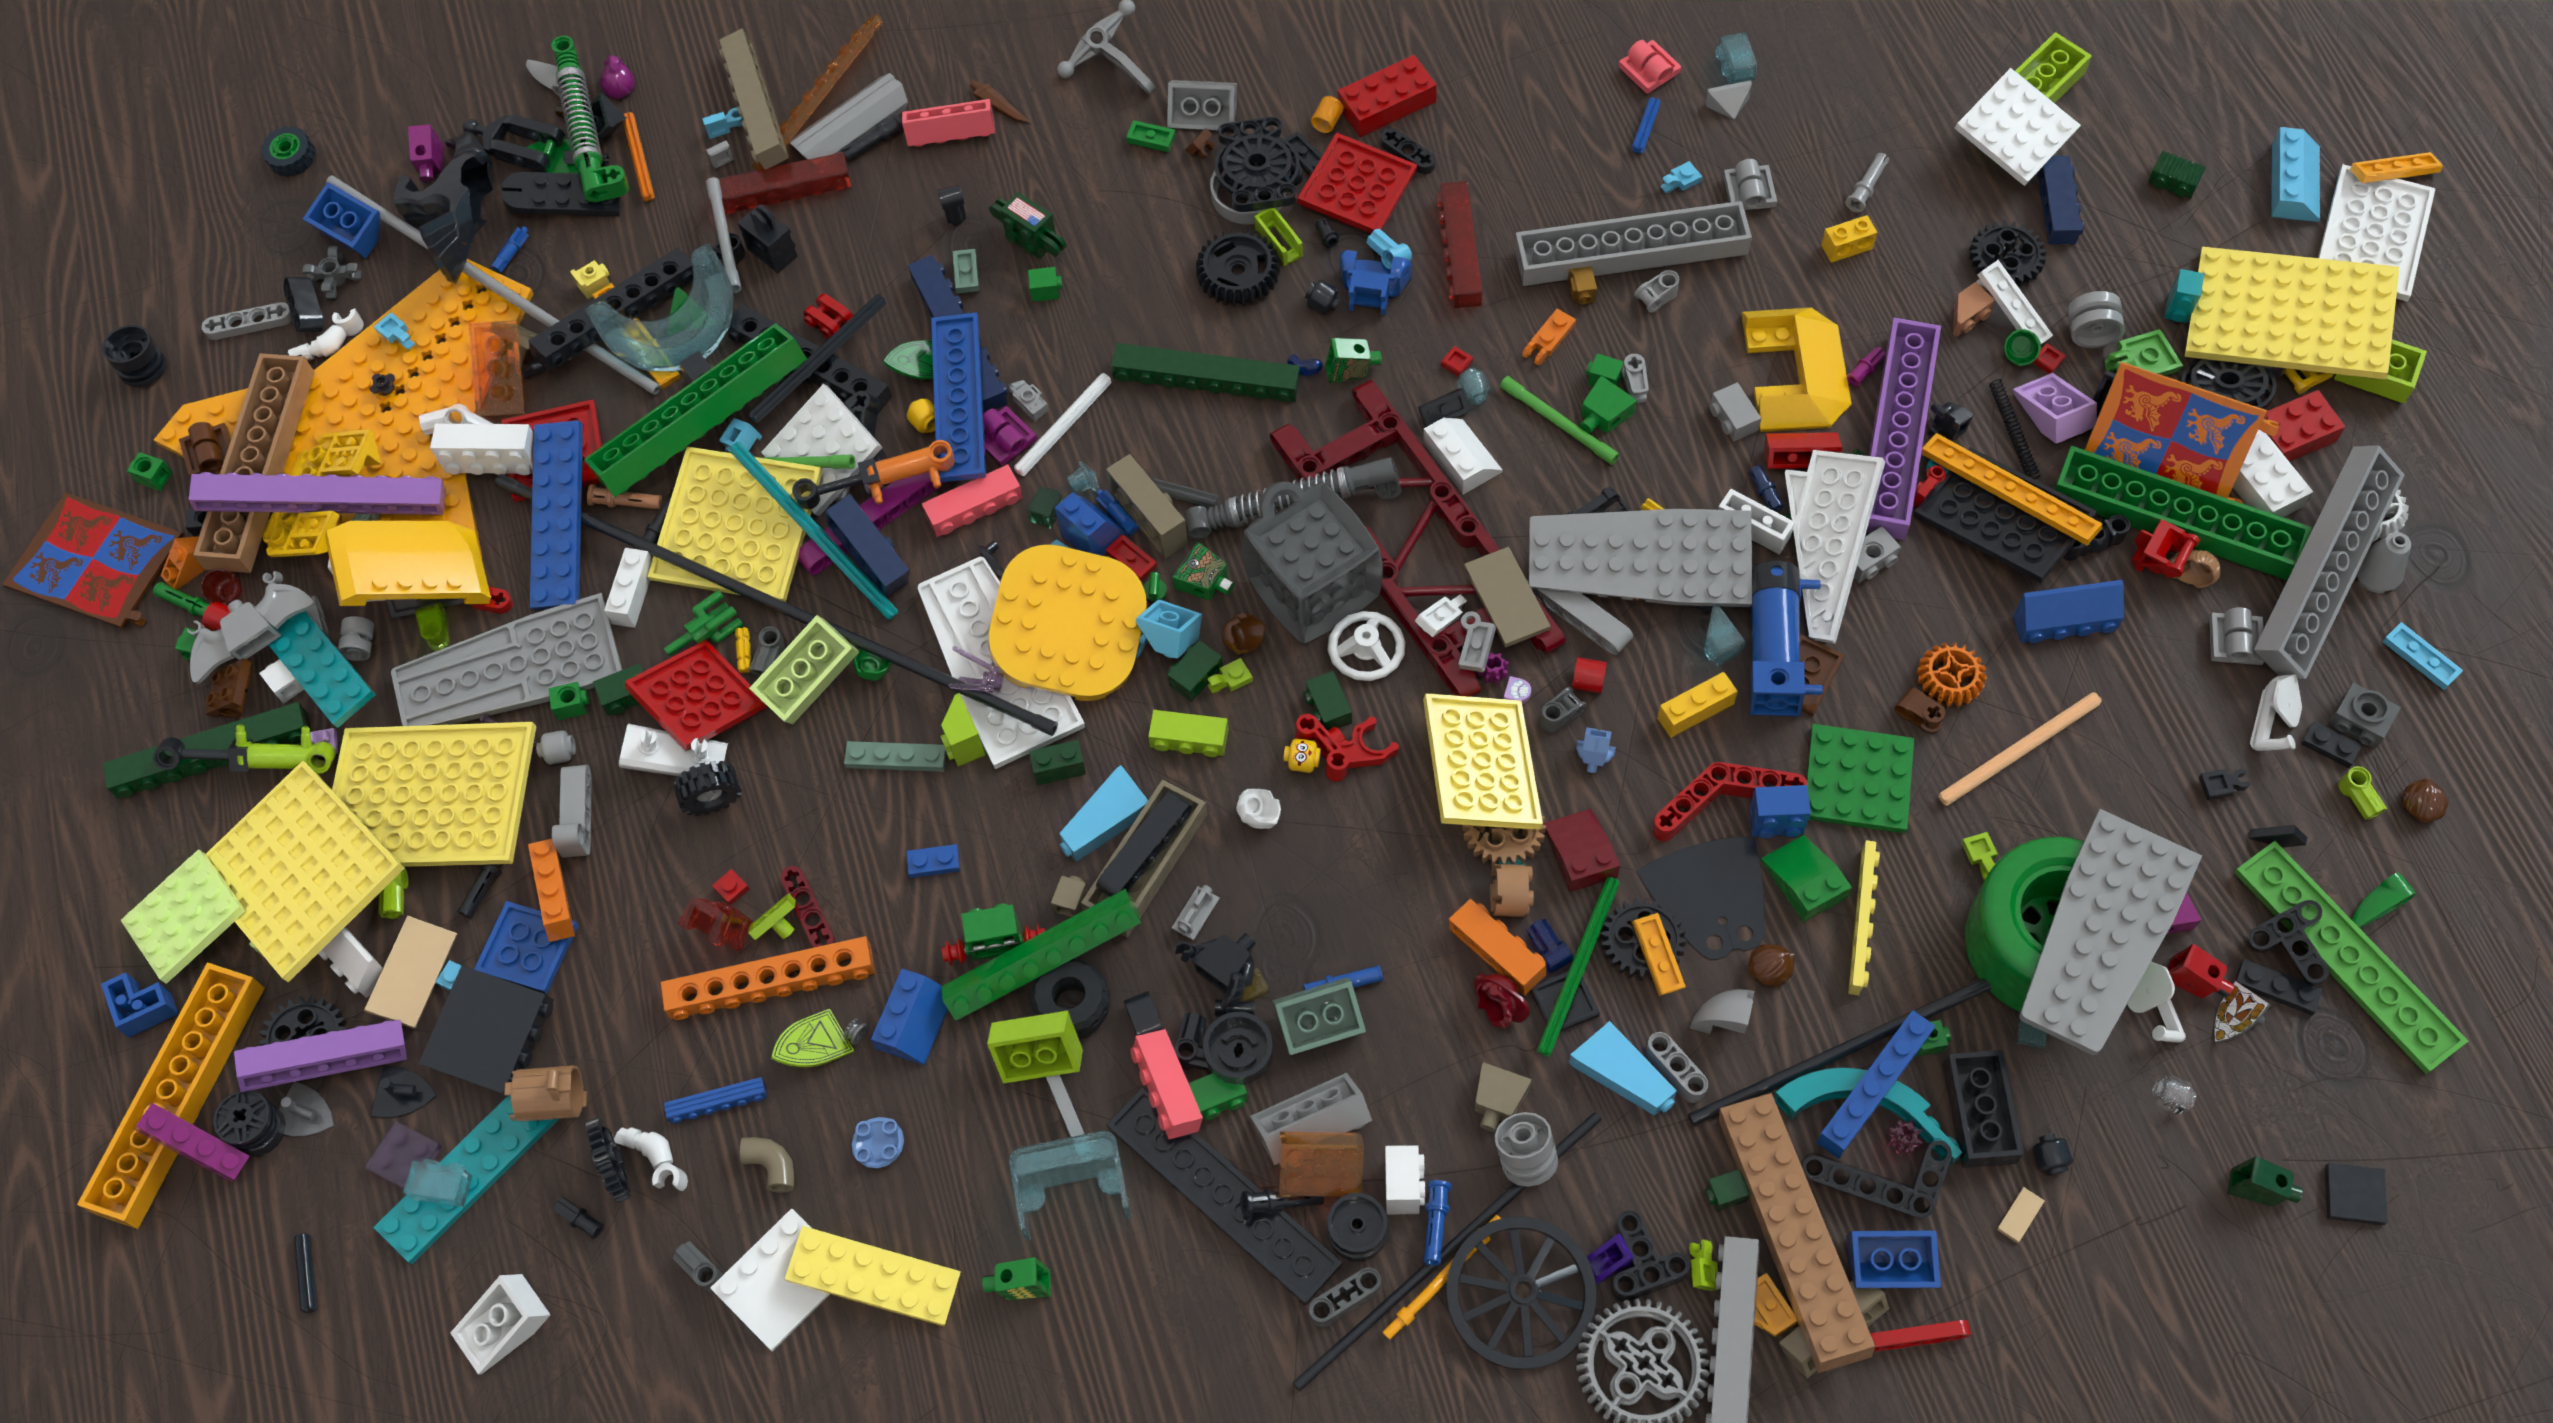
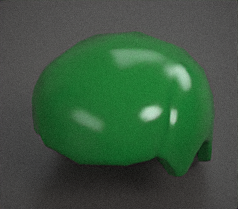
M2028 329L2015 330L2006 338L2004 344L2005 355L2008 360L2017 366L2029 365L2038 358L2041 351V342L2038 336Z
M861 649L858 650L859 653L853 659L855 672L862 679L868 681L882 679L891 667L890 662Z

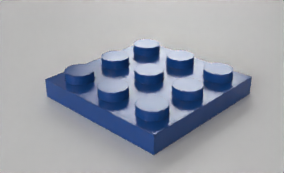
M506 901L474 970L543 994H548L573 937L549 942L543 925L541 911ZM572 920L575 933L579 925L576 921Z

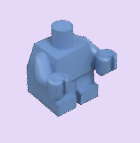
M1587 727L1584 741H1577L1576 750L1579 757L1583 759V763L1588 764V772L1596 773L1598 766H1603L1604 763H1608L1615 756L1616 747L1609 746L1612 732Z

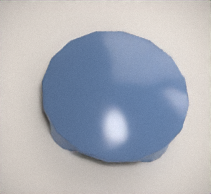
M876 1117L867 1121H861L855 1128L856 1132L853 1135L851 1145L853 1155L860 1164L868 1168L878 1169L888 1166L900 1155L903 1149L904 1137L903 1131L895 1120Z

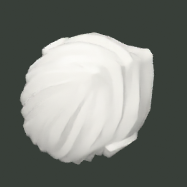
M1246 789L1239 796L1236 810L1241 821L1250 827L1270 829L1277 824L1281 807L1279 800L1274 799L1271 791Z

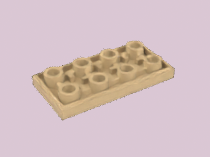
M407 916L364 1011L390 1021L401 1020V1025L416 1029L434 989L436 980L456 940L457 933Z

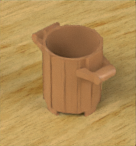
M578 1066L520 1069L512 1071V1082L505 1083V1096L510 1095L514 1115H509L512 1121L523 1122L579 1117L583 1107H587V1091H583V1081Z

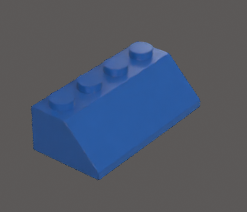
M2116 580L2024 593L2013 615L2020 643H2038L2044 639L2051 638L2061 640L2067 636H2087L2095 632L2111 633L2117 630L2124 619L2123 581Z

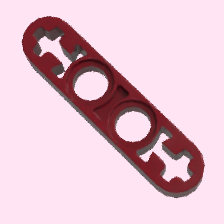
M797 866L785 868L780 878L786 893H790L795 900L802 894L810 896L808 903L805 905H798L795 902L794 909L812 947L822 946L819 944L820 940L816 934L820 931L826 939L827 945L836 943L802 870ZM793 874L796 877V880L800 886L796 889L794 888L789 877ZM811 915L820 917L819 923L815 926H808L806 924L808 917Z

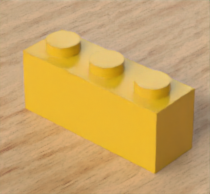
M1722 672L1661 704L1657 719L1670 738L1734 705L1738 691L1727 675Z

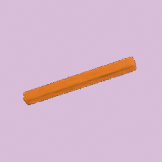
M632 112L624 113L627 118L623 124L641 196L647 202L653 200L655 196L635 117Z

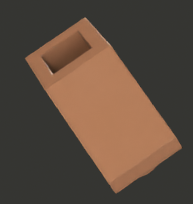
M1977 282L1958 294L1954 305L1953 335L1955 337L1963 332L1968 333L1980 320L1985 321L1993 312L1992 308L1995 299Z

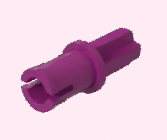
M1881 347L1874 348L1865 358H1861L1858 361V365L1847 375V380L1851 385L1859 386L1868 374L1874 372V368L1886 355Z

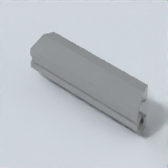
M891 73L881 76L791 139L790 143L817 168L822 170L842 155L840 149L872 132L878 123L883 124L890 120L893 114L899 115L907 109L908 101L903 85Z

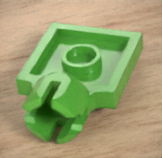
M2160 329L2119 341L2116 346L2118 351L2110 353L2105 360V369L2109 372L2117 371L2121 362L2163 376L2179 372L2183 367V364Z

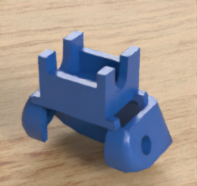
M1343 251L1339 255L1340 273L1343 286L1349 291V311H1354L1355 305L1381 308V315L1385 316L1389 297L1400 295L1411 281L1412 264L1403 257L1394 256L1391 270H1389L1379 261L1356 260L1357 251Z

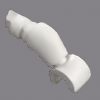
M355 308L350 310L349 316L345 319H342L338 313L334 312L332 320L335 325L328 328L322 335L317 336V340L311 341V345L306 343L289 349V356L302 355L307 361L314 359L315 355L317 357L323 355L328 357L339 351L347 336L358 334L362 330L364 322Z
M632 1127L629 1129L621 1128L616 1133L615 1143L632 1149L636 1148L637 1151L642 1152L643 1156L648 1157L655 1169L652 1178L653 1186L659 1189L664 1187L667 1176L673 1174V1186L680 1191L686 1189L688 1183L687 1175L683 1170L672 1165L673 1158L669 1142L662 1135L656 1132L642 1133L641 1130Z

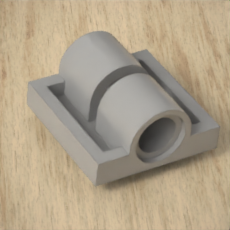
M1745 159L1740 161L1735 169L1724 170L1723 178L1729 203L1742 201L1744 210L1776 207L1777 198L1769 165L1758 166L1756 160Z
M2242 607L2229 609L2225 613L2212 612L2209 616L2211 661L2263 665L2265 661L2254 651L2263 632V617L2251 616V611Z

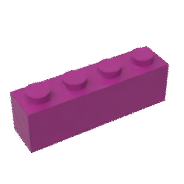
M151 1103L134 1129L231 1183L249 1158V1155L154 1103Z

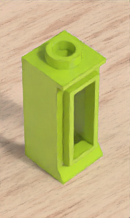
M1276 208L1261 210L1254 216L1255 230L1263 238H1267V243L1273 244V249L1277 250V256L1283 266L1303 257L1302 241ZM1274 227L1291 250L1287 251L1284 246L1282 247L1269 229Z

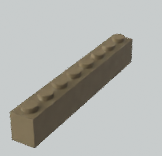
M740 29L719 40L722 47L719 51L726 62L724 67L728 75L731 76L728 80L731 87L735 90L732 92L733 96L740 105L737 109L744 119L741 121L742 125L749 134L746 138L751 148H753L751 154L755 162H760L766 170L788 159L789 156L753 44L745 31Z

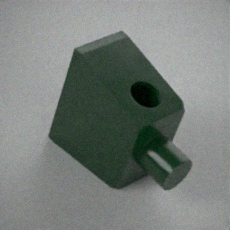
M2255 1156L2231 1168L2227 1194L2267 1206H2275L2286 1200L2298 1203L2302 1198L2303 1189L2293 1185L2294 1174L2292 1171Z

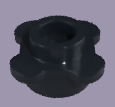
M377 373L372 376L371 393L387 396L393 392V381H395L393 374L380 375Z

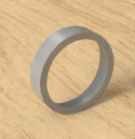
M1258 161L1254 162V167H1258ZM1218 167L1219 173L1221 175L1223 172V168ZM1214 170L1210 181L1212 203L1217 212L1227 220L1238 224H1255L1254 216L1261 210L1238 212L1220 202L1217 195L1220 183ZM1283 192L1281 195L1286 197V192Z

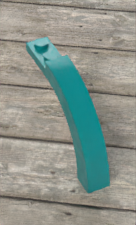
M1833 1068L1812 1072L1786 1084L1775 1093L1773 1098L1776 1105L1792 1120L1805 1109L1818 1103L1835 1099H1847L1868 1070ZM1896 1081L1879 1106L1888 1109L1903 1119L1926 1143L1934 1138L1945 1140L1952 1151L1950 1167L1963 1153L1960 1150L1959 1144L1954 1138L1947 1137L1940 1130L1939 1123L1933 1117L1925 1114L1931 1105L1911 1088ZM1943 1145L1932 1147L1940 1158L1946 1154V1149Z

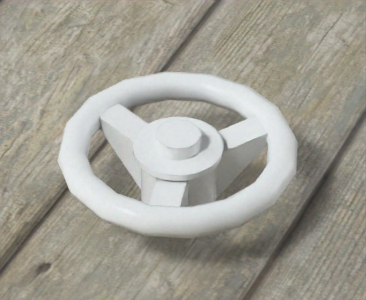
M1361 611L1346 616L1335 625L1329 635L1327 650L1332 664L1342 674L1355 680L1373 681L1386 677L1398 668L1405 655L1406 641L1401 629L1391 618L1378 612ZM1363 620L1368 621L1366 624L1360 625L1355 630L1353 636L1338 646V638L1345 628L1352 623ZM1379 623L1386 626L1392 632L1396 642L1395 654L1391 660L1382 648L1377 630ZM1354 653L1356 657L1362 660L1375 659L1382 668L1371 672L1357 671L1348 667L1340 657Z

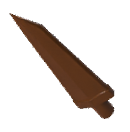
M976 80L971 81L970 87L975 90L973 95L981 100L990 99L992 107L1016 121L1030 123L990 84L982 85Z

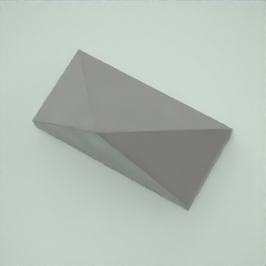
M1751 80L1708 89L1705 102L1706 107L1735 119L1750 97Z

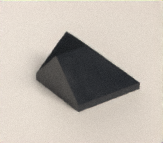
M602 93L591 103L599 144L612 135L627 118Z

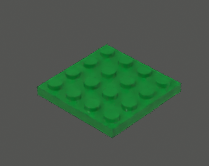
M1812 724L1806 778L1811 811L1809 820L1906 834L1914 738Z

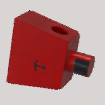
M2195 944L2190 945L2171 957L2167 966L2174 986L2199 998H2205L2213 992L2227 998L2234 988V984L2223 979L2227 972V966Z

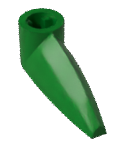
M2400 872L2395 873L2384 880L2363 900L2355 912L2352 921L2361 929L2404 905L2415 897L2417 893Z

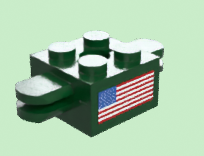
M1017 192L1008 202L999 197L989 207L992 216L1003 223L1006 239L1010 243H1016L1022 247L1027 254H1033L1041 259L1048 252L1057 257L1060 251L1066 248L1064 239L1056 234L1053 214L1021 193Z

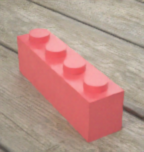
M990 99L902 112V124L908 146L919 147L928 143H944L948 140H965L969 137H986L990 134H995V121Z
M1006 465L986 474L984 478L972 480L921 504L936 537L951 533L958 527L969 525L980 517L991 515L1002 507L1013 505L1022 499L1023 496L1021 487L1009 465Z
M1166 1029L1136 1036L1133 1048H1131V1057L1134 1063H1138L1141 1082L1144 1086L1147 1085L1149 1101L1153 1108L1156 1107L1161 1130H1165L1168 1139L1199 1132L1203 1117Z

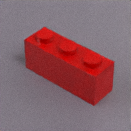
M1838 432L1766 433L1764 457L1768 469L1808 468L1813 450L1842 453V444Z

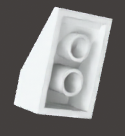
M522 1274L500 1275L451 1331V1335L479 1375L486 1372L530 1338L548 1319L550 1313Z

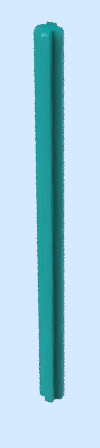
M740 442L734 443L730 447L731 454L888 620L893 619L898 614V609Z

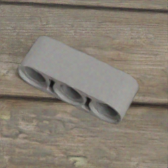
M1663 1032L1652 1034L1649 1037L1646 1048L1648 1059L1686 1101L1690 1103L1702 1101L1708 1088V1080L1670 1036ZM1662 1044L1666 1050L1662 1052L1656 1051L1652 1045ZM1673 1063L1680 1064L1683 1071L1676 1072L1670 1065ZM1695 1083L1700 1086L1701 1091L1694 1092L1689 1089L1688 1085Z

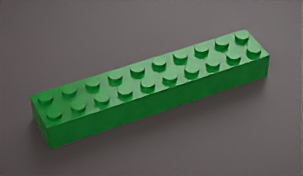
M775 323L590 454L584 461L596 478L614 497L623 494L634 483L645 479L655 468L664 465L673 455L684 451L687 445L694 440L702 438L715 425L723 423L726 417L733 412L741 410L747 402L762 395L768 387L780 382L786 374L798 369L807 358L795 338Z
M2074 446L2070 447L2054 490L2096 510L2098 516L2110 519L2113 515H2123L2130 521V527L2145 530L2151 534L2160 520L2163 519L2183 529L2186 533L2198 536L2200 542L2194 549L2210 552L2215 556L2285 580L2289 579L2312 529L2310 526Z

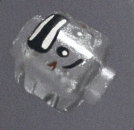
M2173 1074L2166 1075L2162 1080L2157 1079L2152 1089V1094L2156 1095L2155 1102L2157 1106L2175 1114L2190 1111L2197 1092L2193 1090L2191 1082Z

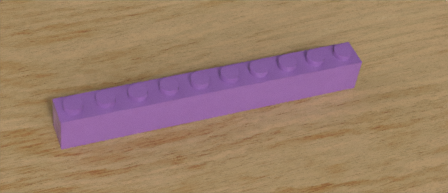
M203 472L191 475L189 502L194 511L292 513L334 511L335 513L444 515L446 489L443 480L433 476L425 478H413L410 476L389 478L382 475L376 477H363L360 475L339 477L337 475L313 476L303 474L301 476H289L287 474H277L275 476L253 473L251 475L227 473L219 475Z

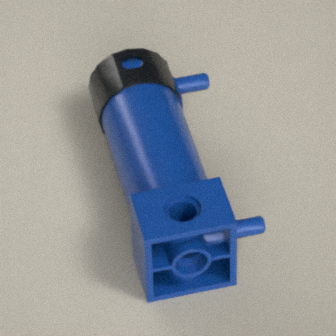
M1767 561L1752 568V670L1749 682V715L1800 716L1805 694H1823L1822 685L1805 684L1804 662H1800L1799 610L1801 589H1820L1821 581L1801 579L1799 568L1789 562Z

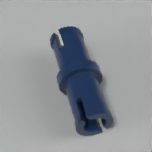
M1762 465L1753 467L1748 474L1758 488V495L1763 497L1769 509L1778 512L1784 507V503L1775 490L1776 485L1774 482H1770Z

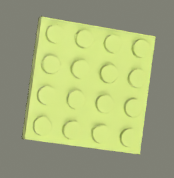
M198 849L134 909L129 911L121 919V922L158 978L167 984L246 910L206 854Z

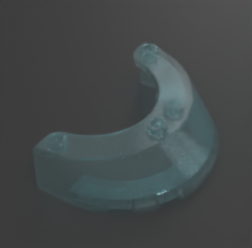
M709 243L693 251L691 255L693 267L691 292L685 303L670 316L655 321L633 320L617 312L610 304L601 301L585 308L600 337L615 355L643 370L674 372L681 370L679 362L698 350L706 359L717 349L726 331L729 330L732 321L734 297L729 277Z

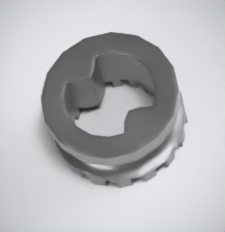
M858 1018L849 1023L850 1027L847 1026L846 1029L848 1030H845L843 1034L844 1039H851L853 1045L860 1043L868 1031V1025L865 1023L860 1024L861 1021Z

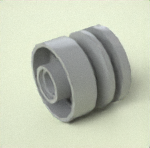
M1528 1112L1513 1114L1504 1119L1497 1127L1495 1143L1503 1173L1508 1180L1517 1185L1527 1187L1540 1185L1549 1180L1556 1172L1559 1162L1548 1122L1545 1118Z

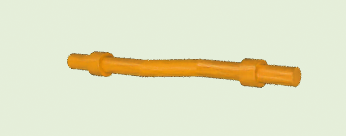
M1495 1215L1488 1223L1501 1218ZM1487 1237L1482 1242L1486 1245L1491 1239ZM1476 1248L1469 1253L1465 1262L1477 1251ZM1453 1259L1407 1307L1403 1306L1396 1313L1397 1317L1382 1332L1389 1340L1404 1325L1408 1326L1415 1319L1414 1315L1446 1283Z

